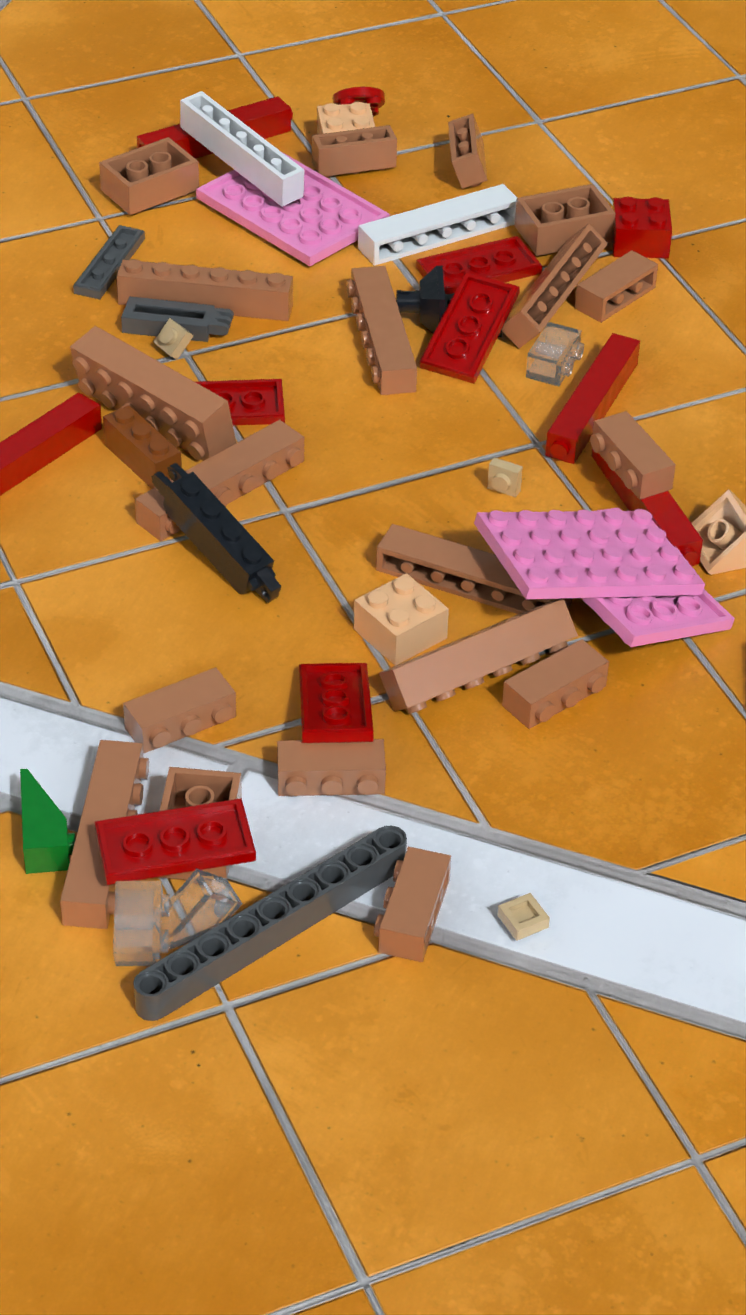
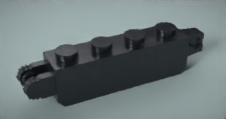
M174 463L167 468L168 475L174 482H171L160 471L151 476L152 483L164 497L163 506L167 515L239 594H245L250 590L255 591L267 603L278 598L281 585L275 579L276 574L272 570L274 560L194 472L187 474L178 463Z

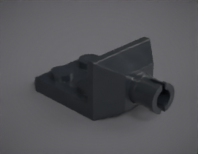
M436 266L420 280L419 290H396V302L400 314L419 313L420 323L434 334L454 293L445 294L442 266Z

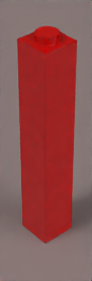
M279 96L227 110L264 139L291 131L292 109ZM180 124L137 136V148L169 137L195 159L214 154L183 130Z
M612 333L548 430L545 456L575 464L589 442L591 435H593L594 421L605 417L637 367L640 340Z
M78 392L0 442V496L102 429L101 405Z
M592 448V458L629 511L643 509L650 512L652 520L660 529L666 532V538L674 547L680 550L691 566L700 564L703 539L669 491L639 499L631 489L625 486L624 481L617 473L609 468L601 455Z

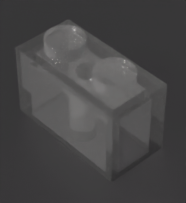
M548 322L528 352L526 378L559 387L564 378L571 375L574 362L582 357L584 351V343H581L582 330Z
M161 881L115 882L113 939L115 966H151L162 959V953H169V930H162L163 917H170V894H163Z

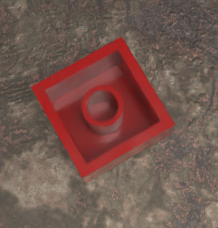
M629 196L613 198L612 209L615 212L612 241L613 257H622L633 250L646 258L669 259L672 238L669 199L658 197L640 199Z

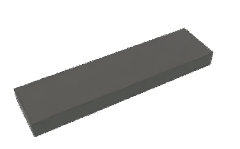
M119 225L73 285L74 294L101 299L117 278L122 260H130L145 240V231Z

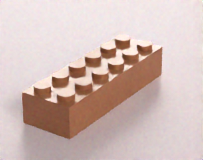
M94 326L70 346L73 366L79 379V388L87 396L95 397L110 409L118 410L128 405L131 406L175 447H180L189 452L196 460L201 459L205 461L236 444L229 404L226 399L97 326Z

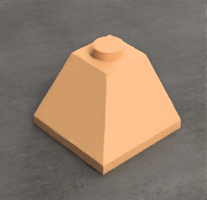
M728 489L691 523L703 539L700 561L710 575L746 568V506Z

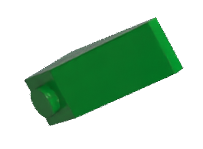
M20 769L23 853L26 874L67 871L76 839L75 833H68L66 817L28 769Z

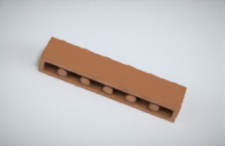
M589 223L566 241L509 314L502 331L518 348H521L544 329L608 243Z
M131 259L122 260L117 274L119 305H126L129 296L215 305V308L232 310L234 316L289 321L293 307V276L280 273L268 274L251 270H226L220 267L206 268L195 265L185 266L166 262L154 263Z
M386 266L351 268V280H347L348 298L352 297V312L356 314L357 330L361 331L362 347L367 348L366 359L368 366H372L371 376L373 384H378L381 395L416 392L417 366Z
M278 420L186 470V473L194 472L218 500L226 506L304 462V436L281 420ZM155 487L135 498L136 523L159 541H163L178 533L181 529L167 515L163 506L164 497Z
M392 524L377 546L376 571L396 577L407 573L419 584L516 614H521L544 603L558 600L525 599L495 554ZM564 598L567 608H569L572 598Z
M564 598L544 603L384 670L379 674L393 711L406 709L407 713L411 714L426 708L427 704L425 701L435 697L438 702L456 695L454 689L464 685L465 689H469L484 683L483 676L492 673L494 677L506 674L513 670L511 666L513 663L520 661L522 665L534 662L541 658L539 652L548 649L549 653L568 647L567 640L577 637L578 634Z
M100 740L60 900L62 923L64 926L108 929L110 915L117 914L119 893L116 892L117 886H123L124 882L111 885L106 883L95 831V821L138 815L135 806L141 805L143 800V784H141V779L147 780L149 773V758H143V743Z

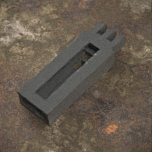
M129 296L121 317L122 333L157 337L168 319L171 318L194 335L191 340L208 342L210 334L223 336L228 334L234 312L230 309L215 308V305Z

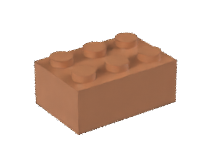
M169 137L99 162L101 191L129 215L137 214L153 206L162 205L172 199L186 196L188 193L194 192L199 188L198 161Z
M594 184L516 199L515 227L536 256L558 252L569 238L588 223L606 242L613 241L615 212Z
M169 767L160 811L242 798L241 773ZM230 865L160 877L227 883Z

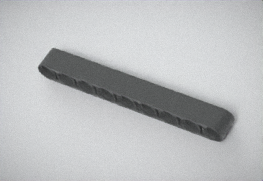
M392 825L377 829L141 971L133 981L135 1011L138 1016L148 1021L164 1018L393 877L397 860L403 861L406 854V833L401 828Z

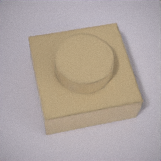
M169 318L154 340V343L168 355L178 360L194 335Z
M494 457L489 463L487 489L516 498L521 491L523 466Z
M531 893L498 905L497 916L516 941L549 928L550 917Z

